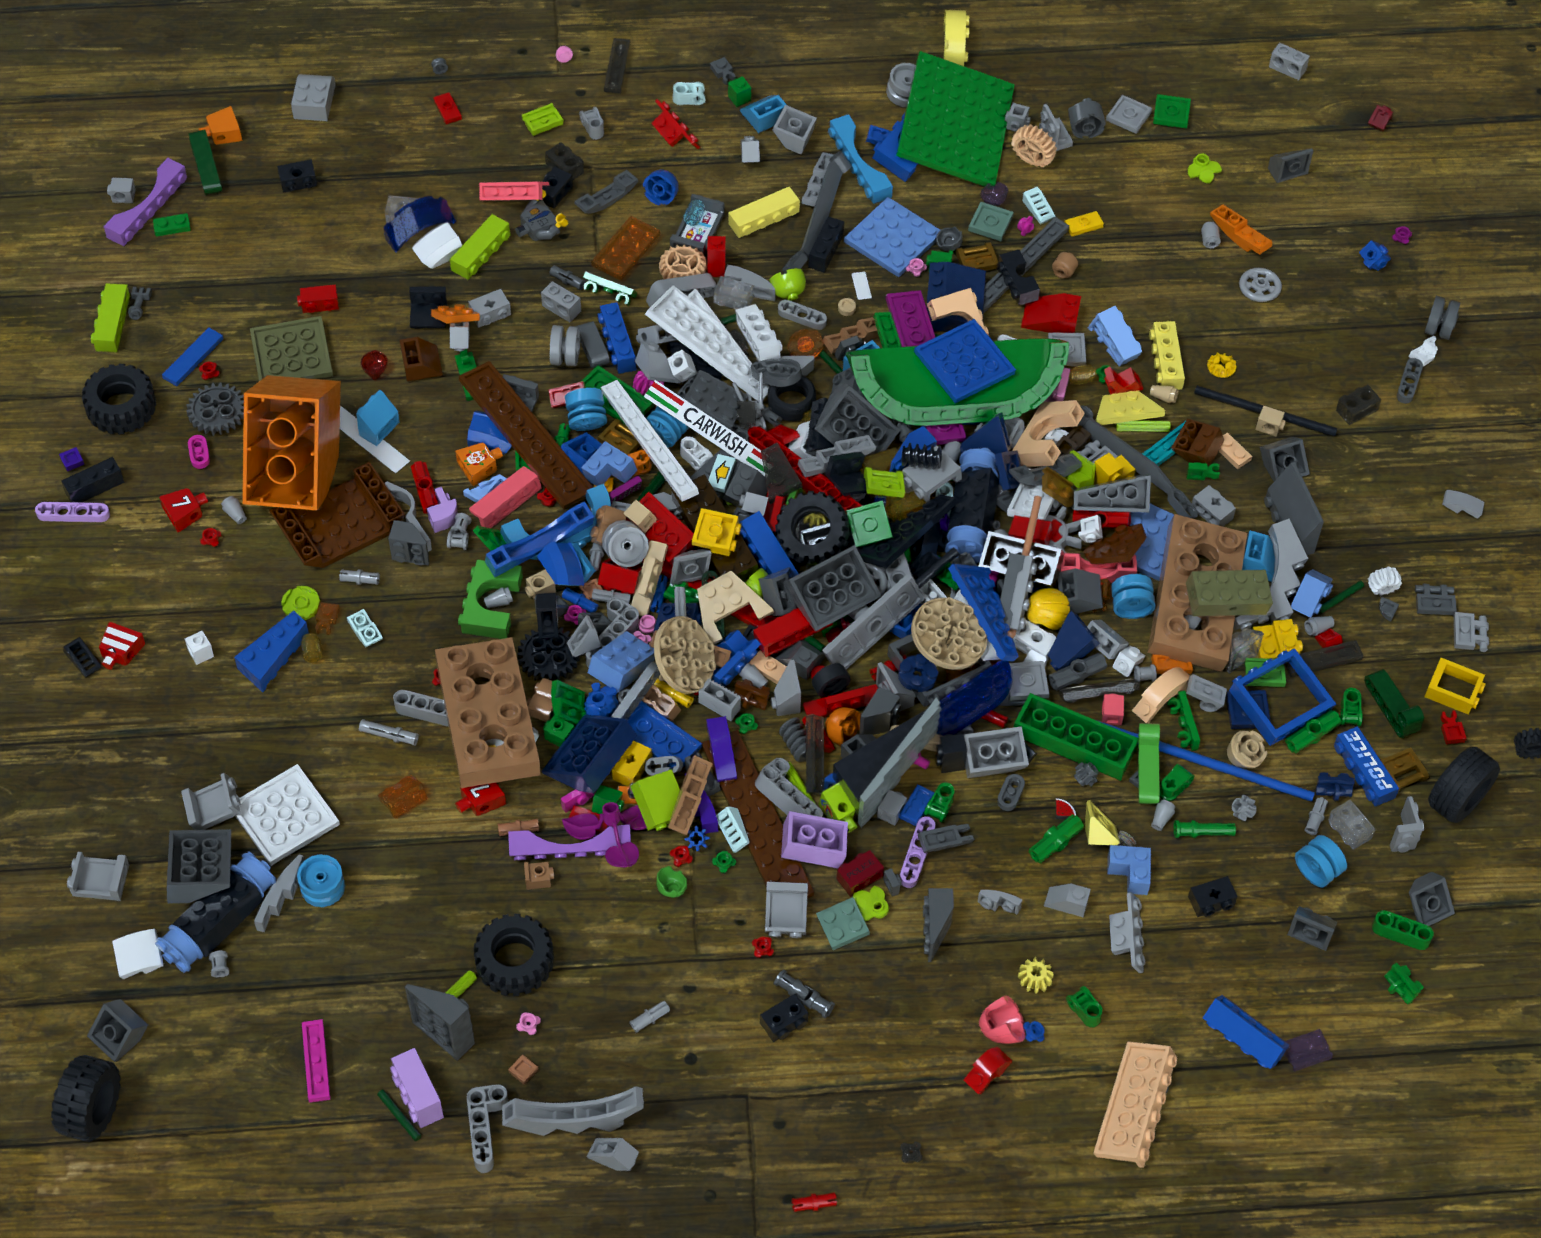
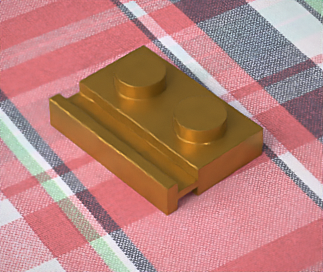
M1048 466L1042 469L1044 473L1042 476V491L1067 508L1072 506L1073 489L1071 487L1073 483Z

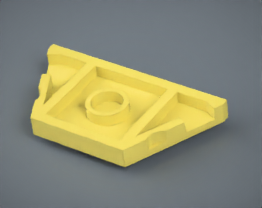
M1139 391L1103 395L1096 422L1100 425L1163 417L1165 416V410Z

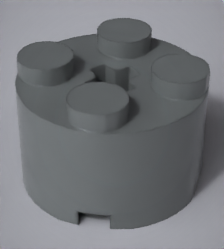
M1085 98L1082 102L1068 109L1072 133L1077 138L1083 139V136L1093 138L1104 131V126L1106 125L1102 106L1098 102L1092 101L1091 98Z

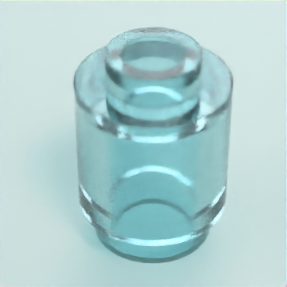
M693 200L689 203L683 215V220L686 224L690 226L699 224L705 212L704 203L700 200Z

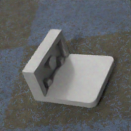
M1412 796L1407 797L1401 812L1403 825L1396 827L1390 843L1391 852L1399 851L1403 853L1415 849L1418 841H1420V835L1424 831L1423 821L1418 816V805L1414 802Z

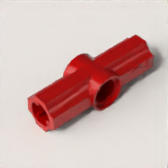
M417 461L410 467L423 513L428 514L427 508L437 505L438 502L426 462Z
M1074 510L1073 522L1103 514L1106 517V522L1101 523V527H1118L1120 525H1126L1127 527L1131 524V512Z

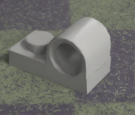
M1192 674L1189 677L1186 694L1200 699V708L1202 710L1215 712L1224 706L1227 689Z

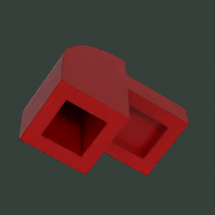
M1111 366L1104 369L1106 375L1104 379L1110 394L1143 390L1139 375L1131 367L1119 374Z
M999 1047L991 1048L975 1061L973 1069L965 1077L964 1081L977 1094H982L994 1078L1000 1077L1012 1063V1060Z

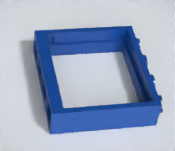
M1295 648L1289 652L1287 650L1281 652L1277 656L1278 658L1274 660L1272 658L1268 659L1260 668H1252L1247 673L1248 675L1244 677L1242 675L1236 677L1229 689L1269 746L1305 727L1309 720L1317 719L1329 710H1332L1336 705L1335 701ZM1289 662L1320 705L1275 729L1244 686Z

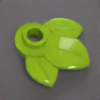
M1198 154L1194 158L1193 164L1188 167V176L1190 178L1199 177L1204 183H1211L1214 173L1222 172L1220 164L1211 161L1206 154Z
M873 886L870 892L861 890L853 894L864 921H868L873 917L881 919L887 915L889 905L885 901V893L880 887Z

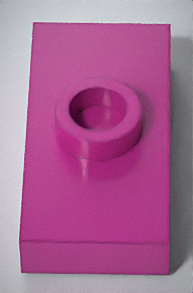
M575 789L561 798L562 809L567 813L572 810L574 805H584L595 793L581 792Z

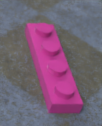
M323 1019L302 1022L309 1103L330 1100Z

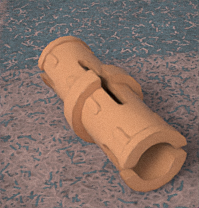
M538 818L525 821L518 819L516 822L499 823V837L508 835L509 831H539Z

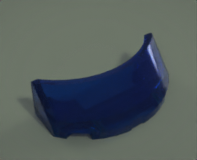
M427 196L403 206L394 214L395 218L393 221L386 223L383 229L385 240L397 252L406 241L419 231L439 223L448 222L454 224L456 220L445 198L439 197L434 199L432 196Z

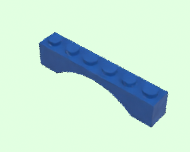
M584 501L569 509L562 516L534 534L488 552L485 557V563L493 576L497 577L538 555L546 545L554 541L560 543L592 526L594 515Z

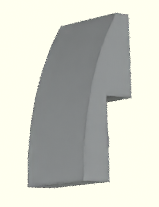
M1446 490L1442 505L1457 514L1464 510L1478 519L1482 515L1484 502L1462 492Z
M980 890L978 903L985 909L996 911L1001 906L1006 912H1012L1017 915L1021 909L1022 899L1001 891Z

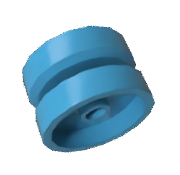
M1128 574L1117 578L1112 583L1113 610L1119 617L1138 619L1151 614L1155 610L1154 587L1151 578L1141 574Z
M1318 835L1308 845H1305L1295 853V860L1299 870L1307 880L1317 887H1325L1334 880V877H1338L1347 869V862L1343 852L1330 838L1324 835Z
M319 854L309 857L299 867L297 873L302 897L307 903L316 907H326L339 901L344 894L345 882L341 865L336 859L329 855Z

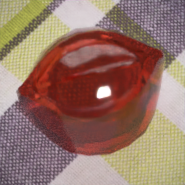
M373 350L362 357L360 364L370 378L377 380L386 370L388 359L383 353Z

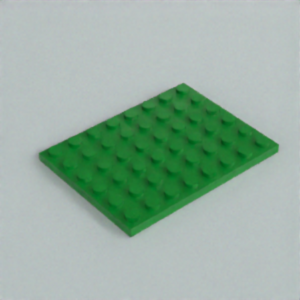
M919 51L896 156L993 189L996 184L1007 127L1005 116L1007 111H1010L1015 84Z

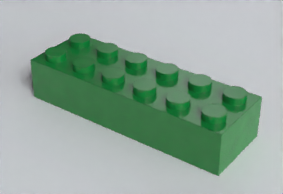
M1032 693L1027 697L1014 722V728L1022 727L1024 740L1078 763L1083 762L1085 764L1091 762L1099 772L1120 781L1132 760L1139 740L1135 736Z

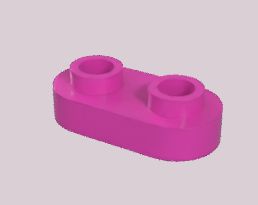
M202 435L192 436L188 440L191 464L194 468L203 469L210 463L207 441Z

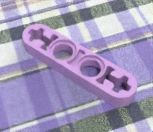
M41 502L35 507L36 515L41 521L104 522L110 517L109 509L104 503ZM62 509L68 510V512L64 515L58 514V512ZM81 509L87 510L84 515L77 514Z
M930 817L919 819L900 873L901 883L906 888H912L918 882L927 853L923 852L922 847H917L915 842L919 840L918 834L923 831L925 824L929 825L927 830L935 829V822ZM911 857H918L920 863L912 864L909 859ZM909 870H912V878L910 881L906 880Z

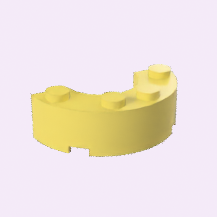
M945 10L944 59L964 66V62H968L965 42L966 38H969V28H966V26H969V16L966 15L965 10Z

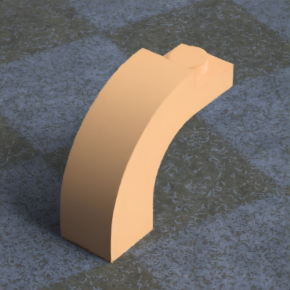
M1180 667L1168 670L1141 695L1143 696L1132 711L1145 723H1149L1169 699L1178 695L1179 691L1186 692L1190 675Z

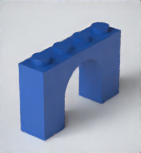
M904 113L901 118L902 120L900 122L897 121L892 127V132L888 131L883 137L884 141L876 144L873 149L875 153L872 158L906 182L915 172L918 163L896 156Z

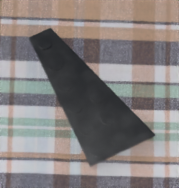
M941 494L923 504V509L906 514L907 518L902 521L897 519L890 523L893 538L858 547L857 550L865 563L888 568L957 504L956 498Z

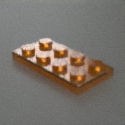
M630 216L591 261L592 266L621 281L660 236V230Z

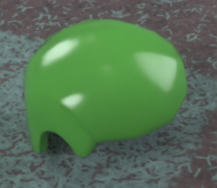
M671 866L661 868L657 873L656 886L662 895L675 898L682 895L687 889V879L681 870L674 871Z

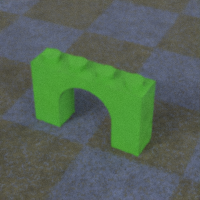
M477 560L476 566H473L471 569L472 581L468 582L467 585L468 596L463 600L462 608L464 611L463 614L459 615L458 625H461L462 633L499 639L508 638L511 626L510 613L484 609L479 605L478 600L485 592L502 587H508L510 591L519 592L523 579L522 566L517 565L494 577L485 561Z

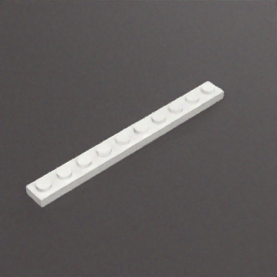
M618 380L602 386L601 390L606 399L680 500L685 501L698 495V488Z

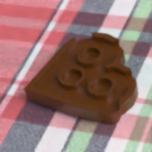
M1139 523L1127 527L1126 525L1118 526L1112 536L1097 539L1083 551L1086 559L1091 564L1129 562L1147 537L1143 525Z

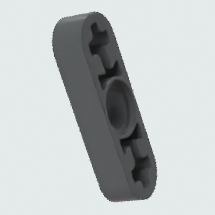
M1411 358L1407 361L1396 397L1398 401L1404 404L1410 403L1413 400L1423 368V363L1417 358ZM1412 366L1416 367L1415 372H1411ZM1411 378L1414 380V383H1407L1405 379ZM1405 389L1409 390L1407 396L1404 395Z

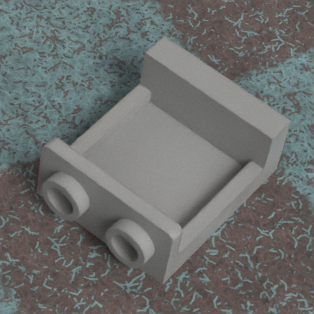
M943 451L940 469L938 465L936 469H932L931 465L925 469L923 464L920 468H917L915 463L913 467L907 466L902 470L905 486L913 489L919 499H923L926 503L930 501V494L951 479L957 483L962 479L961 467Z
M222 773L221 781L201 790L193 792L187 788L181 791L188 823L193 829L205 830L241 814L239 807L241 801L236 794L237 784L233 777L230 778L226 773Z
M77 852L76 858L72 861V875L67 880V888L70 889L72 896L121 901L129 868L126 855H118L117 860L84 857L82 852Z
M767 882L765 933H769V937H781V934H789L790 938H802V935H806L808 883Z

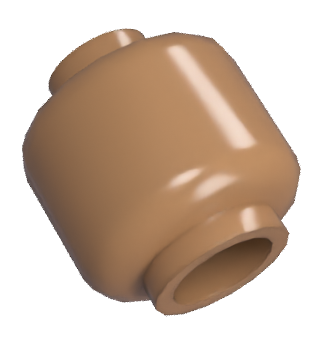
M1068 252L1058 254L1052 264L1054 274L1059 278L1071 277L1078 267L1076 257Z

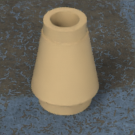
M1152 385L1150 396H1154L1169 404L1171 402L1175 403L1178 397V389L1174 386Z

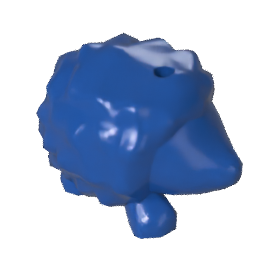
M593 683L591 685L593 691L588 693L584 703L586 714L611 717L619 706L616 688L608 686L600 688V683Z

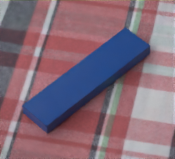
M208 327L162 374L163 379L177 387L223 340V335Z

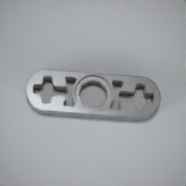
M782 300L778 304V314L785 319L816 330H822L826 327L827 316L820 311L790 300ZM804 312L807 316L799 317L798 314Z

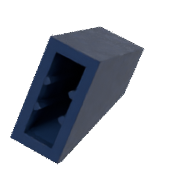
M998 413L961 443V454L969 449L988 448L994 454L1008 452L1012 447L1003 413Z
M1073 611L1068 613L1048 653L1049 658L1052 660L1050 664L1056 671L1070 666L1072 661L1084 658L1100 644L1081 618Z

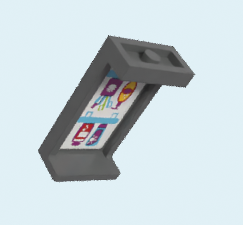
M692 194L691 203L676 235L672 234L670 238V247L676 248L677 245L682 247L684 244L686 247H689L691 245L693 249L698 248L699 252H703L705 257L708 236H715L725 214V203Z

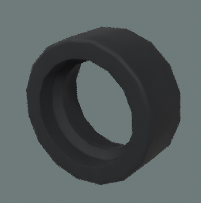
M834 663L822 668L815 674L812 679V686L817 694L824 698L842 692L849 685L851 678L844 665Z

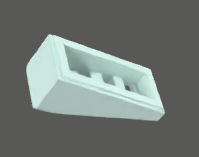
M1038 187L1023 193V203L1040 225L1056 217Z
M726 807L716 815L718 825L734 853H737L750 843L737 808Z

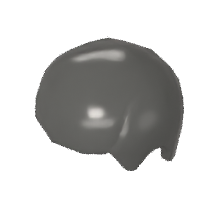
M955 226L941 229L936 236L938 247L945 252L955 251L962 245V232Z

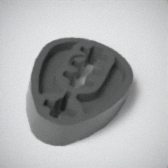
M792 359L762 360L753 363L750 367L752 376L759 381V374L762 372L763 383L771 386H790L798 382L802 377L800 364Z

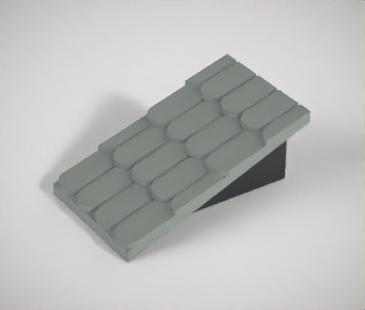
M937 698L925 711L833 764V779L836 783H840L854 806L855 812L858 815V824L861 828L878 811V807L887 792L893 790L898 785L901 776L919 758V752L936 735L939 724L938 719L940 718L939 713L941 711L940 702Z

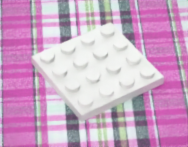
M298 764L240 797L241 805L239 807L241 814L235 816L270 866L340 825L337 817Z

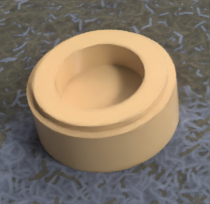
M850 298L840 300L838 303L839 313L844 316L853 315L856 311L855 301Z

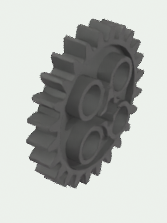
M221 382L218 386L212 383L210 388L205 385V390L199 388V394L193 393V398H189L190 404H187L189 422L192 423L194 428L197 427L199 432L204 429L205 434L212 431V435H215L216 431H219V434L222 435L223 430L229 433V428L236 429L235 424H242L241 419H244V395L241 394V390L236 391L235 386L230 388L227 383L225 387H222Z

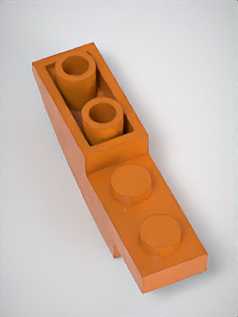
M1222 204L1210 212V216L1220 229L1246 252L1253 250L1260 255L1272 247V240L1248 226L1246 218Z

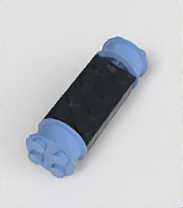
M988 448L969 449L960 455L962 479L957 483L955 482L953 497L956 498L957 504L951 509L947 532L949 542L945 547L946 553L953 547L959 554L970 553L975 563L980 562L988 532H992L999 489L995 454Z
M251 852L244 853L242 860L237 865L230 866L229 888L196 900L169 926V931L162 938L158 937L156 939L155 945L164 953L162 957L170 964L172 962L175 963L176 967L183 973L191 969L190 965L197 958L202 959L203 956L206 958L263 901L264 892L276 883L277 879L269 871L271 869L264 860L260 862Z

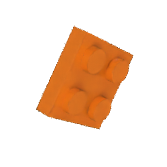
M456 304L452 308L438 306V309H431V316L446 324L480 321V313L473 311V308L465 307L463 304Z

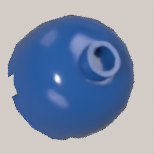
M660 169L653 171L645 178L643 183L646 191L645 196L656 205H668L675 199L679 191L677 178L668 170Z

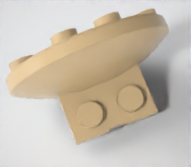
M950 597L935 598L924 603L913 617L911 633L914 643L921 654L934 663L936 667L940 666L953 670L964 669L975 664L985 652L987 635L978 624V619L970 605Z
M685 616L670 618L661 624L654 641V655L660 672L659 681H666L674 690L684 694L699 692L703 688L704 683L708 679H712L716 669L713 651L714 644L696 620Z

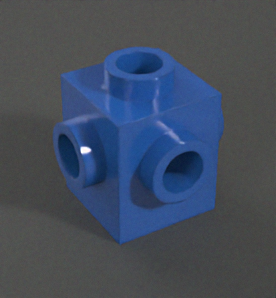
M1373 240L1359 251L1364 258L1363 263L1369 269L1373 268L1379 271L1391 259L1387 254L1389 252L1388 249Z

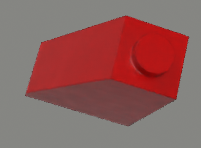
M708 236V273L712 277H724L726 237Z

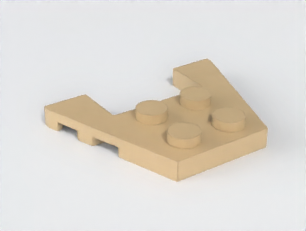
M732 571L697 589L703 629L714 645L723 641L715 622L748 604L752 606L759 621L774 613L772 607Z

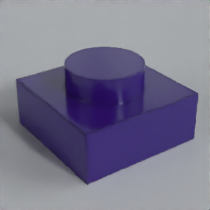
M77 447L59 454L67 472L85 465Z

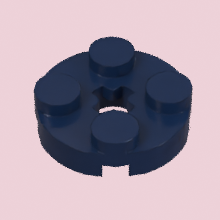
M922 654L907 657L900 663L898 679L906 689L911 690L912 688L918 690L917 692H925L934 686L938 676L937 668L934 663L930 662ZM914 672H921V676H919L918 674L914 675Z

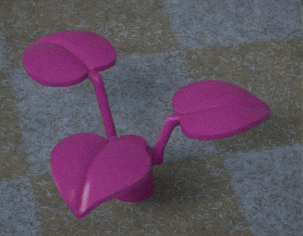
M606 803L602 807L603 814H600L599 821L595 815L588 813L562 819L567 833L580 840L594 837L595 829H600L604 820L608 826L613 827L617 846L607 849L605 853L606 861L612 866L622 868L631 867L638 861L639 850L637 846L632 842H626L621 845L617 829L619 821L623 825H630L634 830L647 828L638 805L620 813L616 803Z

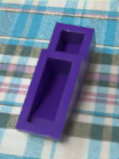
M726 716L706 719L717 781L737 779Z
M703 790L702 799L694 817L700 818L702 830L707 829L704 834L718 832V820L714 807L707 793Z

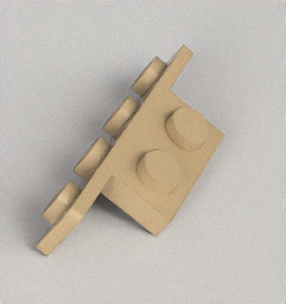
M652 540L649 542V549L644 559L631 606L638 610L639 616L648 615L668 549L667 544Z

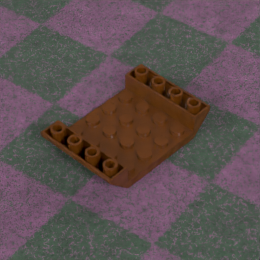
M370 462L353 469L354 479L329 490L318 510L274 507L269 510L304 566L324 568L389 536L393 521H402L404 519L405 513Z

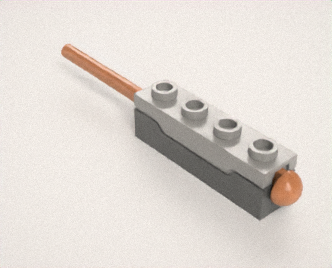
M1034 496L1022 555L1010 553L1000 599L1006 616L1003 620L1004 623L1009 625L1008 635L1012 639L1016 634L1020 635L1021 629L1025 628L1026 618L1023 617L1025 611L1029 609V600L1027 598L1028 593H1032L1033 589L1032 574L1035 575L1037 570V563L1034 562L1033 556L1029 555L1042 500L1040 496Z

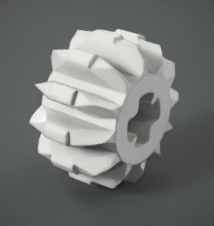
M1387 567L1371 573L1368 578V584L1374 594L1382 596L1399 589L1402 579L1396 568Z

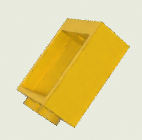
M1440 658L1425 698L1469 715L1471 708L1476 709L1480 698L1476 697L1477 694H1482L1486 683L1482 682L1485 675ZM1445 673L1475 685L1470 699L1438 687L1442 674Z

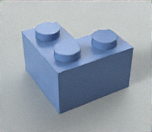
M606 441L581 467L585 478L596 486L605 483L611 475L626 483L637 471L633 458Z
M1313 569L1307 572L1291 604V608L1308 617H1312L1314 614L1318 615L1322 607L1320 601L1323 597L1326 598L1333 588L1331 584L1333 579Z
M1110 845L1107 874L1127 876V893L1148 895L1151 848Z

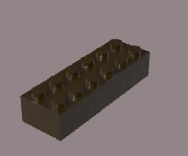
M705 474L692 480L698 488L699 494L681 501L675 491L671 490L672 501L693 533L695 532L701 508L728 514ZM741 534L735 535L734 540L737 541L736 549L734 552H730V556L716 553L711 554L710 566L717 578L732 571L744 581L758 571L757 561ZM700 547V549L711 551V549Z

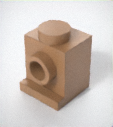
M524 862L527 890L551 887L550 880L554 879L553 867H549L548 862L532 864Z

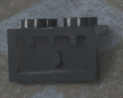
M446 286L410 287V328H446V323L431 316V309H438V306H447Z
M862 452L834 455L829 458L825 475L843 496L867 493L864 474L861 472L865 458Z

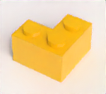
M1107 453L1094 462L1096 465L1094 485L1135 475L1136 469L1122 455L1114 458L1110 453Z

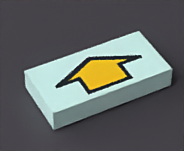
M717 455L709 477V482L715 491L725 493L736 458Z

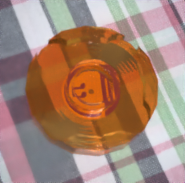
M802 329L791 335L787 347L791 356H814L815 358L822 351L824 342L821 334L816 330Z

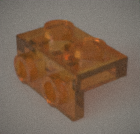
M412 775L402 778L400 782L386 788L378 795L380 802L390 810L392 817L395 819L428 799L422 784Z

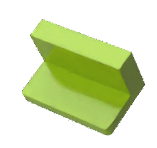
M1070 451V454L1073 453L1082 462V466L1064 478L1072 482L1077 488L1094 485L1096 465L1076 451Z

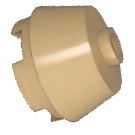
M1255 731L1237 732L1227 747L1229 760L1239 768H1255L1259 766L1267 756V751H1265L1262 743L1264 739Z

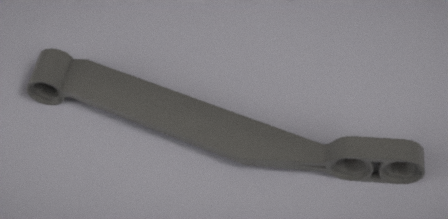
M842 151L837 152L829 159L830 163L827 166L801 250L794 254L783 267L782 271L784 274L787 273L786 270L801 269L805 264L830 214L841 176L852 167Z
M1080 406L1085 414L1079 425L1091 433L1092 437L1090 439L1092 441L1098 440L1101 447L1106 446L1117 456L1122 455L1140 475L1150 473L1151 483L1167 493L1168 502L1178 515L1192 519L1198 516V512L1182 491L1174 487L1156 463L1093 419V412L1089 407Z

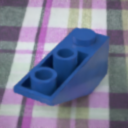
M924 426L908 434L893 458L889 472L902 471L905 467L909 466V463L906 466H902L903 446L907 448L909 443H912V448H915L916 444H919L920 449H922L924 444H926L927 450H930L931 445L936 446L937 440Z

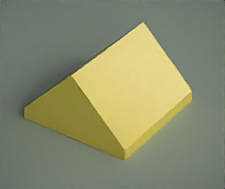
M1089 799L1086 802L1085 831L1088 844L1118 845L1120 840L1116 826Z

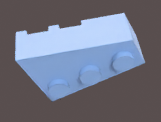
M1116 306L1097 314L1088 326L1090 331L1094 330L1099 336L1097 340L1100 343H1105L1108 347L1107 352L1118 366L1138 358L1141 354L1140 343L1135 340L1131 328L1125 323L1123 314Z

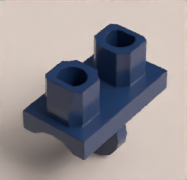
M1321 772L1317 780L1316 795L1333 796V801H1338L1339 796L1352 797L1355 780L1350 778L1348 773H1340L1338 777H1330V774Z

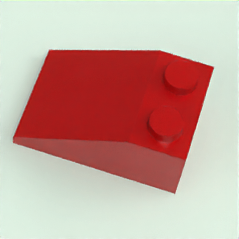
M1061 293L1040 296L1037 301L1026 303L1021 328L1048 333H1075L1081 296Z

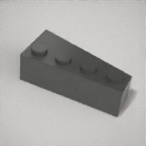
M1147 473L1073 489V510L1149 513L1151 474Z

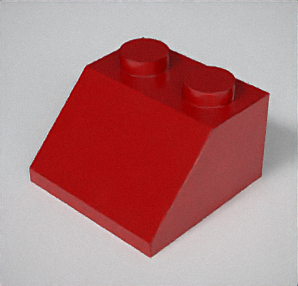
M608 558L602 562L598 585H602L603 589L606 590L617 589L621 593L632 595L635 593L643 564L623 567Z

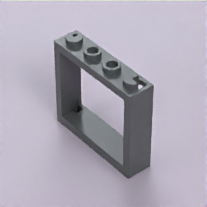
M912 634L888 646L887 655L898 671L900 663L904 660L902 655L917 649ZM980 658L975 663L976 669L928 692L912 690L923 707L931 704L935 698L940 700L946 696L950 697L962 688L967 689L973 683L987 679L990 676L992 665L988 660L982 661Z

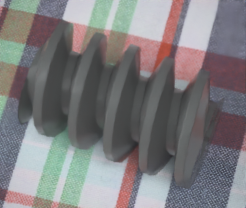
M794 717L780 727L779 734L783 737V741L788 749H790V753L794 755V759L797 762H804L813 757L817 750L813 749L815 744L810 742V736H806L807 731L803 729V724L799 723L800 719Z

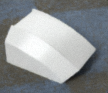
M445 222L420 238L412 249L422 263L433 269L450 261V258L462 247V243L449 223Z

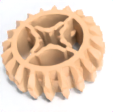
M1031 124L1020 127L1013 135L1011 143L1013 146L1012 150L1016 151V156L1036 167H1044L1050 164L1056 155L1057 147L1055 146L1056 143L1052 141L1053 137L1048 136V132L1045 133L1043 128L1039 129Z
M684 244L682 247L677 245L676 248L670 247L669 251L665 250L664 255H661L659 268L663 279L705 274L707 264L703 252H699L698 248L693 249L691 245L686 247Z

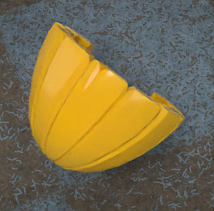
M1044 588L1037 590L1028 598L1029 609L1026 613L1031 623L1042 624L1052 630H1058L1062 627L1070 612L1068 598L1063 592L1054 588Z

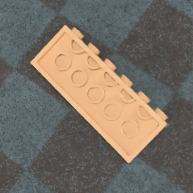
M1127 1042L1094 1149L1096 1157L1136 1162L1139 1168H1144L1145 1162L1149 1159L1151 1142L1155 1138L1156 1124L1160 1121L1162 1104L1166 1101L1167 1087L1171 1084L1172 1070L1177 1064V1056L1170 1046Z

